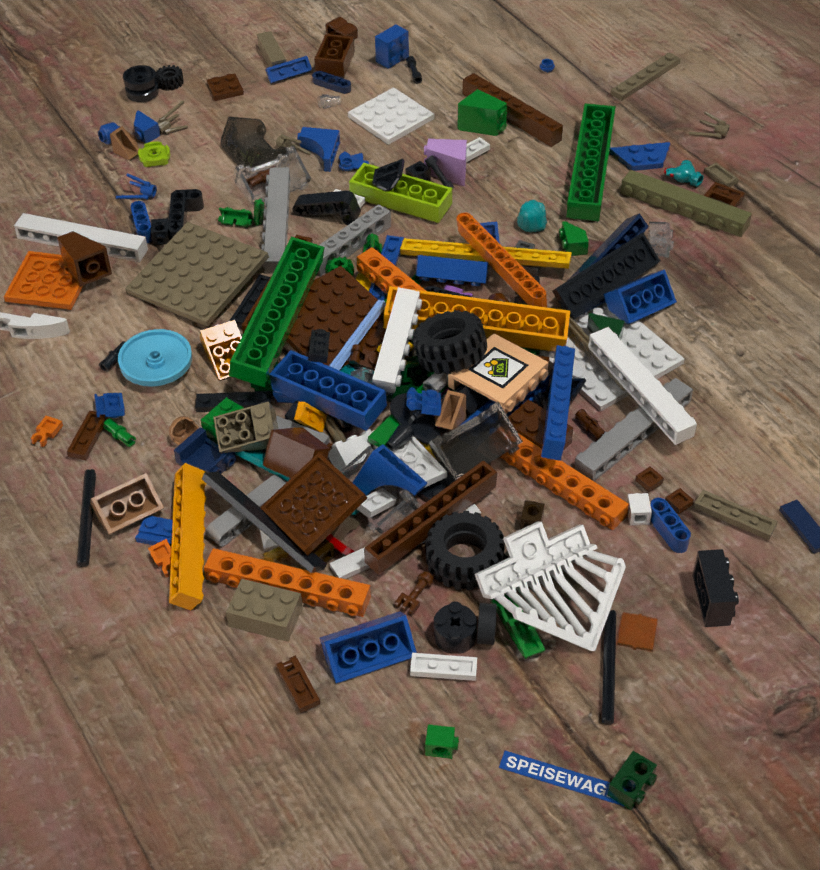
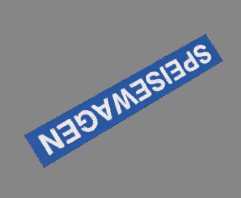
M504 751L499 765L501 769L622 805L607 796L611 782ZM629 788L624 789L627 792H633Z

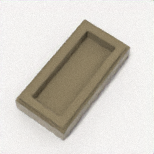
M718 163L704 168V173L717 183L728 187L738 183L739 179Z

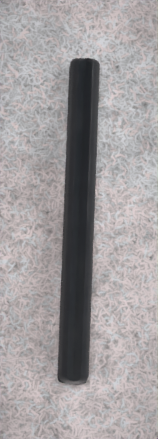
M87 469L84 474L77 556L79 567H87L89 565L93 508L90 502L91 498L95 495L96 482L94 469Z
M610 610L604 625L602 723L609 725L614 723L615 610Z

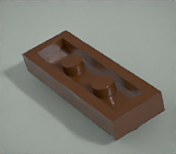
M89 410L67 450L68 457L81 460L87 459L103 429L104 422L108 419L105 414L97 417L96 411Z

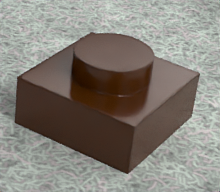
M650 466L637 474L635 481L650 492L663 483L664 477Z
M681 488L665 497V500L677 514L691 507L694 502Z

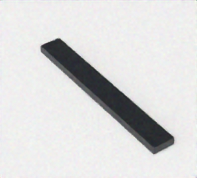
M218 471L204 473L202 480L310 573L325 569L327 563L314 552L307 556L255 502Z

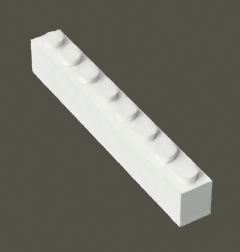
M23 213L14 225L18 239L59 246L57 237L74 231L104 245L109 257L141 262L148 250L146 237L31 214Z
M607 327L590 334L588 348L675 445L694 437L697 426L695 419L684 410L683 406L673 398L672 394L662 386L661 382L650 373V370L640 362L639 358L629 350L628 346L618 338L616 333H613Z

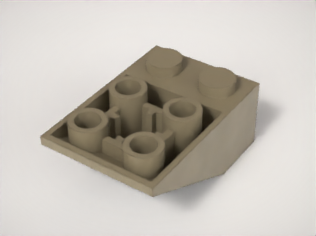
M269 402L213 417L220 453L267 449L271 430L279 429L275 409Z

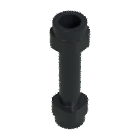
M409 56L406 59L407 66L412 71L413 82L419 84L422 82V75L416 68V59L413 56Z
M433 155L425 160L428 168H432L444 186L451 187L453 190L455 188L453 183L444 176L436 164L437 160Z

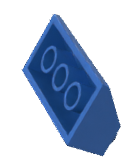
M417 255L415 276H419V280L429 281L430 278H436V282L447 283V279L454 280V284L464 285V281H468L473 286H481V283H486L488 262Z
M665 269L603 294L609 311L625 321L626 324L635 322L677 302Z
M400 611L320 637L324 656L335 683L412 658V653H417L407 616Z

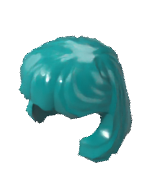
M536 200L526 201L521 206L517 216L518 227L530 233L544 231L547 225L544 204Z

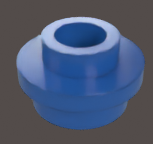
M543 59L540 63V69L544 72H550L555 68L551 59Z

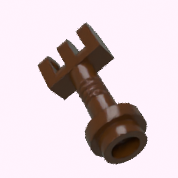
M426 571L417 576L419 582L411 593L406 595L402 592L395 601L394 606L399 608L403 603L401 610L406 612L410 607L408 614L414 615L420 607V602L416 600L425 587H431L433 584V576Z

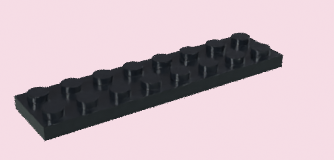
M642 232L555 288L552 292L563 310L570 311V318L574 320L605 299L603 294L628 284L658 264L660 259Z

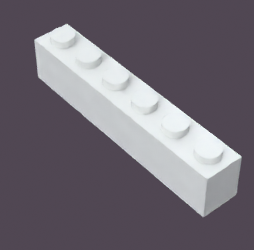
M399 287L397 289L372 378V385L384 389L386 392L395 393L396 386L400 387L402 376L400 372L405 369L406 360H404V357L409 354L410 345L408 342L412 340L414 334L412 327L417 325L418 314L416 313L417 310H421L422 299H419V291Z

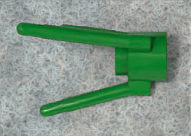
M373 233L369 234L366 237V244L363 245V252L368 247L374 248L375 246L381 254L382 244L379 243V237Z

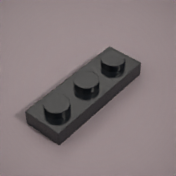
M323 329L312 330L308 361L327 363L330 332H326Z

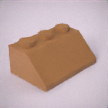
M147 473L91 498L90 502L99 522L109 535L164 509Z

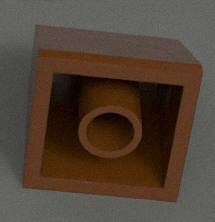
M74 231L57 237L63 263L80 287L112 274L107 249L104 245Z
M303 427L274 429L270 433L263 466L292 478L318 452L328 459L330 448Z

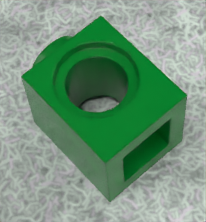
M428 724L425 756L452 759L453 750L458 751L459 737L455 736V727Z

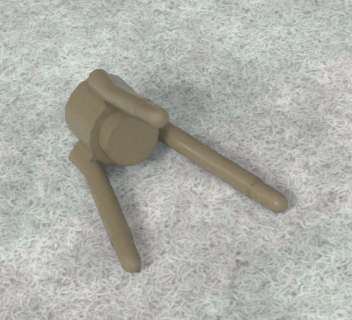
M181 101L167 114L159 118L157 123L160 134L165 132L167 135L170 132L188 128L185 125L169 129L171 127L170 121L178 117L179 114L168 117L183 105L184 101Z
M705 111V115L718 123L714 124L702 119L700 122L714 127V132L716 133L689 132V135L721 139V136H727L730 125L726 124V121L720 120Z
M281 134L276 140L277 150L281 152L288 163L291 160L284 150H289L291 147L311 155V152L292 143L301 144V140L285 136L284 134Z

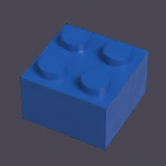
M395 24L376 35V62L389 69L409 57V31Z

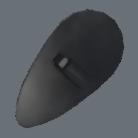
M405 393L393 398L390 404V413L400 425L403 423L408 424L413 429V436L428 446L438 448L441 444V435L439 428L435 426L436 423L433 416L421 414V410H410L407 407V394Z

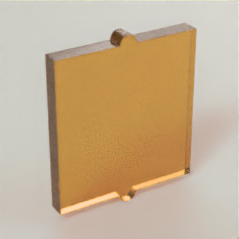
M623 612L617 645L630 647L633 650L640 649L653 652L658 619L646 617L642 614L636 615Z

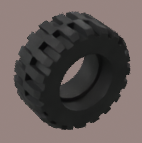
M446 311L443 314L438 313L432 318L429 317L425 322L419 324L412 337L420 366L431 373L434 371L436 374H451V372H460L462 369H468L471 365L477 364L487 351V340L482 321L475 314L468 311Z
M457 511L452 512L450 516L445 515L441 517V521L437 520L433 524V528H430L427 533L426 563L428 570L438 582L443 581V585L449 588L451 586L455 587V590L466 588L467 591L473 590L474 587L479 589L475 574L504 560V535L495 522L491 523L489 517H482L480 513L475 512L473 514L469 513V511L458 513ZM458 544H471L480 548L482 552L472 557H459L448 550Z

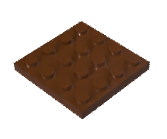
M318 452L260 508L308 556L367 499V496Z

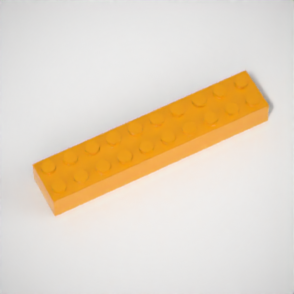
M389 286L383 328H387L398 287ZM414 290L420 292L419 299H422L421 310H417L416 313L418 314L417 325L412 327L414 331L421 322H425L429 317L432 318L438 313L443 314L446 311L454 312V310H459L460 312L468 311L481 319L486 340L491 335L496 334L519 347L554 352L557 345L566 346L570 311Z

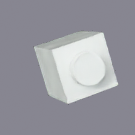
M648 493L628 494L629 525H650L652 511Z

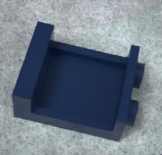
M201 427L174 449L176 463L181 466L187 463L204 470L205 473L218 471L222 474L236 461L235 452L220 453L218 444L208 439L206 430Z

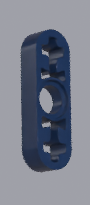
M316 71L312 74L315 85L342 94L351 92V82L349 80L322 71Z

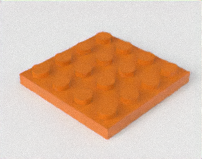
M28 251L4 295V300L11 303L72 310L83 286H79L64 265L62 255Z

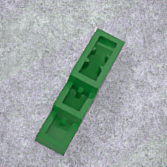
M504 593V597H506V598H507L509 601H511L514 605H516L517 607H519L515 602H513V601ZM494 598L490 599L492 604L497 605L496 613L525 659L545 652V648L534 627L514 619L511 612Z

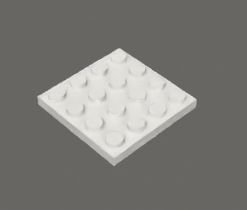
M393 87L349 111L348 118L389 145L432 121L434 113Z

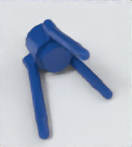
M127 173V177L140 182L130 181L129 183L141 187L140 193L143 195L116 196V199L148 200L149 197H155L157 186Z

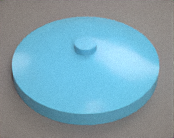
M166 329L148 330L134 335L123 344L118 354V363L123 376L132 383L141 386H161L179 379L187 372L192 363V350L187 339L177 332Z

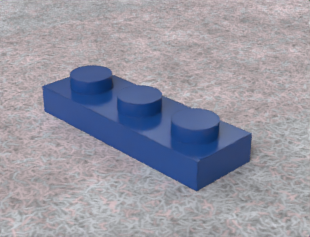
M304 56L266 68L265 71L270 84L310 72L312 67L308 57Z

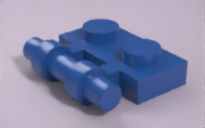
M409 388L406 403L410 410H421V414L441 415V393L435 390H422V393H418L415 388Z

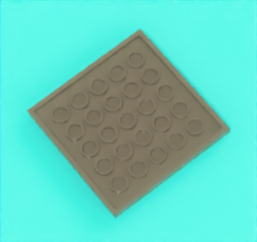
M187 222L131 281L125 290L127 294L208 327L265 263L269 255L268 252Z

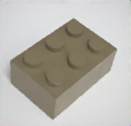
M241 579L226 611L228 626L288 642L303 609L301 593Z

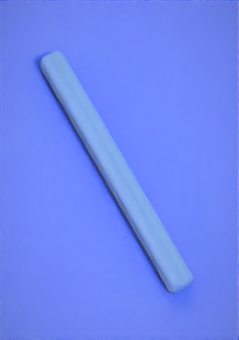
M377 300L331 362L330 367L337 370L341 369L352 354V346L358 345L385 309L386 304L384 300Z

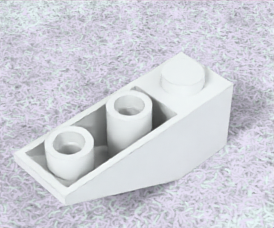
M368 429L362 432L359 437L353 435L346 439V442L340 440L334 443L328 455L331 463L340 472L354 467L362 460L372 443L368 442V436L373 431Z

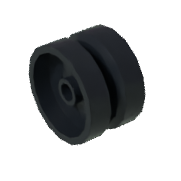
M137 65L130 67L123 73L126 96L131 101L146 102L154 99L159 94L156 72L152 67Z

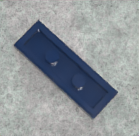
M794 500L780 506L779 511L814 554L820 552V527L798 500Z

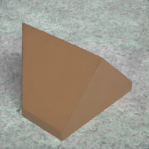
M123 126L110 133L114 153L127 160H131L138 155L139 147L136 137L125 130Z
M447 390L446 395L441 400V415H434L436 427L454 431L466 419L465 394Z

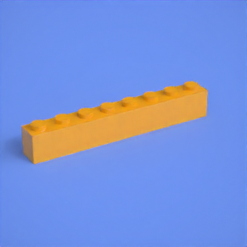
M184 463L175 473L169 603L191 611L202 602L204 596L202 584L204 581L203 550L205 547L204 518L206 512L204 511V505L206 500V483L202 480L205 473L204 470Z

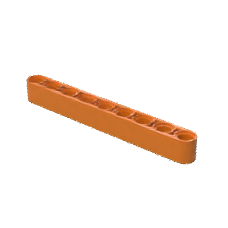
M466 212L460 213L456 218L459 234L528 305L547 308L546 290L471 214Z

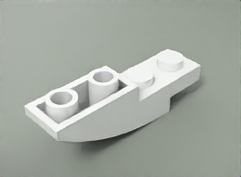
M0 312V330L10 331L11 336L14 338L44 339L66 335L70 332L67 319L37 313H33L31 318Z

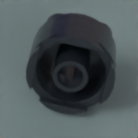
M457 601L451 602L449 605L439 609L434 616V639L436 645L446 653L459 652V654L467 652L474 646L477 634V617L474 612Z

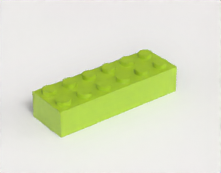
M363 163L349 181L350 192L365 197L366 202L379 204L389 209L437 223L441 221L452 205L451 187L402 174V177L391 191L379 189L372 184L375 169L379 167Z

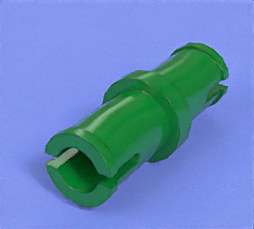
M107 419L104 422L103 428L109 431L113 438L122 441L127 447H132L136 441L134 440H136V437L127 432L124 426L118 425L112 419Z

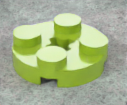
M159 141L148 142L144 144V148L141 149L140 147L138 150L139 160L143 163L144 167L166 165L171 156L169 146L162 145V142Z

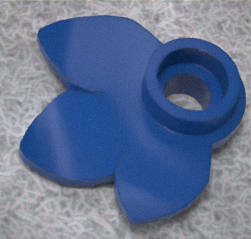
M344 151L339 156V167L344 171L359 169L363 163L369 164V161L363 160V153L350 155Z

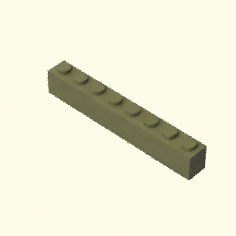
M630 170L622 179L620 193L736 236L742 237L750 225L752 213L633 170Z

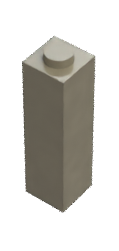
M272 32L257 34L258 47L268 66L272 67L285 63L286 58Z

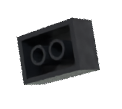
M723 549L698 551L692 577L704 626H730L732 617H735V606L739 603L738 593L734 592L733 575L729 574V559L725 557Z

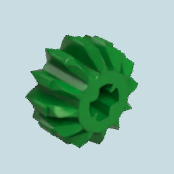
M339 256L338 258L332 257V260L327 261L325 273L342 266L352 276L354 275V266L350 259L346 257L340 258Z

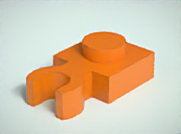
M45 416L35 428L37 433L32 435V443L35 444L40 440L41 447H44L47 444L48 437L53 439L63 427L62 421Z
M167 539L149 547L148 550L157 567L162 566L164 575L169 577L167 570L171 568V547Z

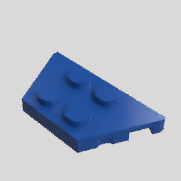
M670 142L610 148V155L619 157L618 161L633 171L663 168L667 152L670 148Z

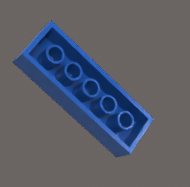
M292 350L288 352L269 374L272 390L297 401L306 402L322 412L365 431L369 429L387 406L386 391L323 363L308 361V357Z

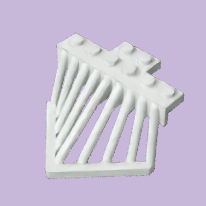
M538 521L504 537L503 540L510 557L475 574L482 596L488 599L494 598L512 613L514 619L586 650L595 651L626 568L624 560L593 551L597 549V545L590 544L584 525L581 524L548 539L542 522ZM583 556L613 565L611 572H608L585 560ZM571 562L603 578L606 582L604 592L599 591L576 571ZM562 569L598 600L599 606L596 612L588 606L568 583ZM551 576L586 617L589 618L591 623L589 632H586L555 589ZM540 582H541V584L544 586V588L546 589V591L549 593V595L551 596V598L554 600V602H555L556 605L559 607V609H560L561 612L564 614V616L566 617V619L569 621L570 624H568V622L565 620V618L562 616V614L558 611V609L555 607V605L551 602V600L548 598V596H547V595L545 594V592L542 590L541 585H540ZM528 585H529V587L532 589V591L535 593V595L539 598V600L542 602V604L545 606V608L548 610V612H547V611L543 608V606L537 601V599L530 593L529 588H528ZM516 589H517L518 592L525 598V600L522 599V598L516 593ZM504 593H505L513 602H515L519 607H517V606L514 605L511 601H509L506 597H504Z

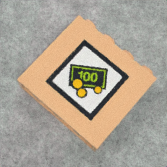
M493 334L487 339V351L477 364L471 365L468 369H462L460 372L455 371L448 374V387L455 390L461 383L500 404V416L503 417L508 412H511L519 401H523L530 391L535 390L542 380L544 381L549 374L548 362Z

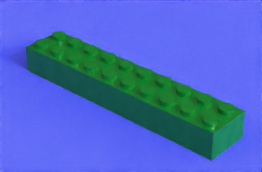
M584 104L567 202L566 218L590 221L600 220L616 106Z
M291 236L230 360L229 376L262 387L266 386L270 377L269 374L278 360L323 262L325 247Z

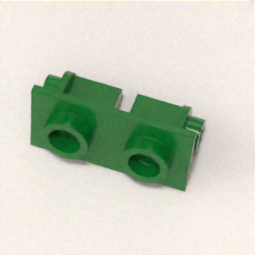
M230 207L219 208L222 216H219L218 222L221 224L233 225L234 220H236V226L248 227L252 225L254 217L251 211L246 209L234 210Z

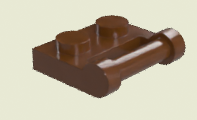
M714 182L704 194L706 197H712L714 200H720L734 207L740 204L745 195L744 192Z

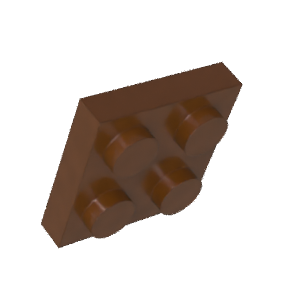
M235 73L207 79V86L215 101L244 95L243 88Z

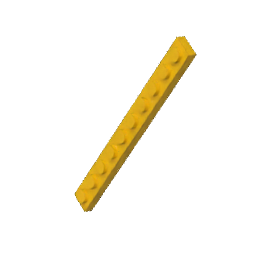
M404 238L400 248V255H423L486 262L470 244ZM503 247L520 265L565 269L570 267L572 252Z

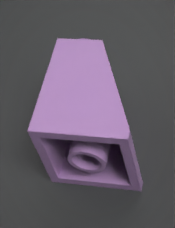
M428 139L427 145H424V155H427V158L433 155L437 160L436 164L448 181L451 180L454 184L465 186L467 140ZM431 168V176L438 178Z

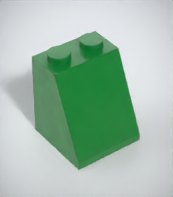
M475 90L458 103V130L492 136L499 135L507 126V103L483 91Z

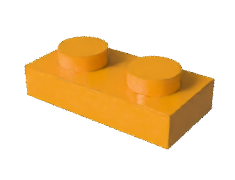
M299 401L294 420L310 429L323 432L327 415L308 403Z

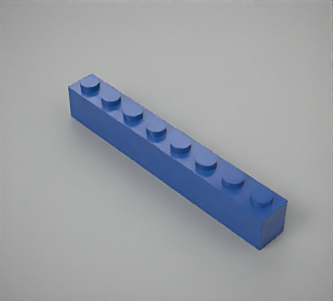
M557 345L541 453L543 458L561 461L566 440L575 348Z

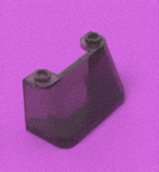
M228 116L221 137V146L245 174H255L284 163L288 159L290 152L284 146L273 149L265 141L266 126L260 119Z
M497 402L478 416L450 432L444 433L442 437L439 435L432 439L427 446L452 480L456 481L482 461L488 464L507 452L509 455L520 449L518 446L523 441L500 403Z

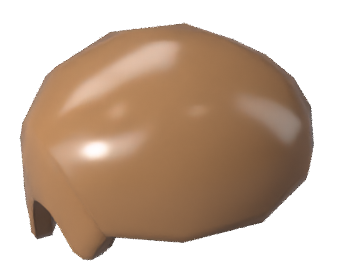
M181 416L170 425L169 436L179 446L199 429V426L191 418Z

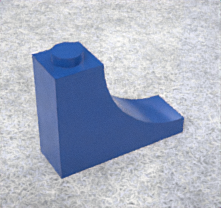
M302 127L301 133H298L297 139L302 141L300 147L320 156L324 161V171L331 172L340 145V131Z
M383 444L371 453L352 482L366 496L377 487L383 485L401 487L415 496L427 485L423 478Z

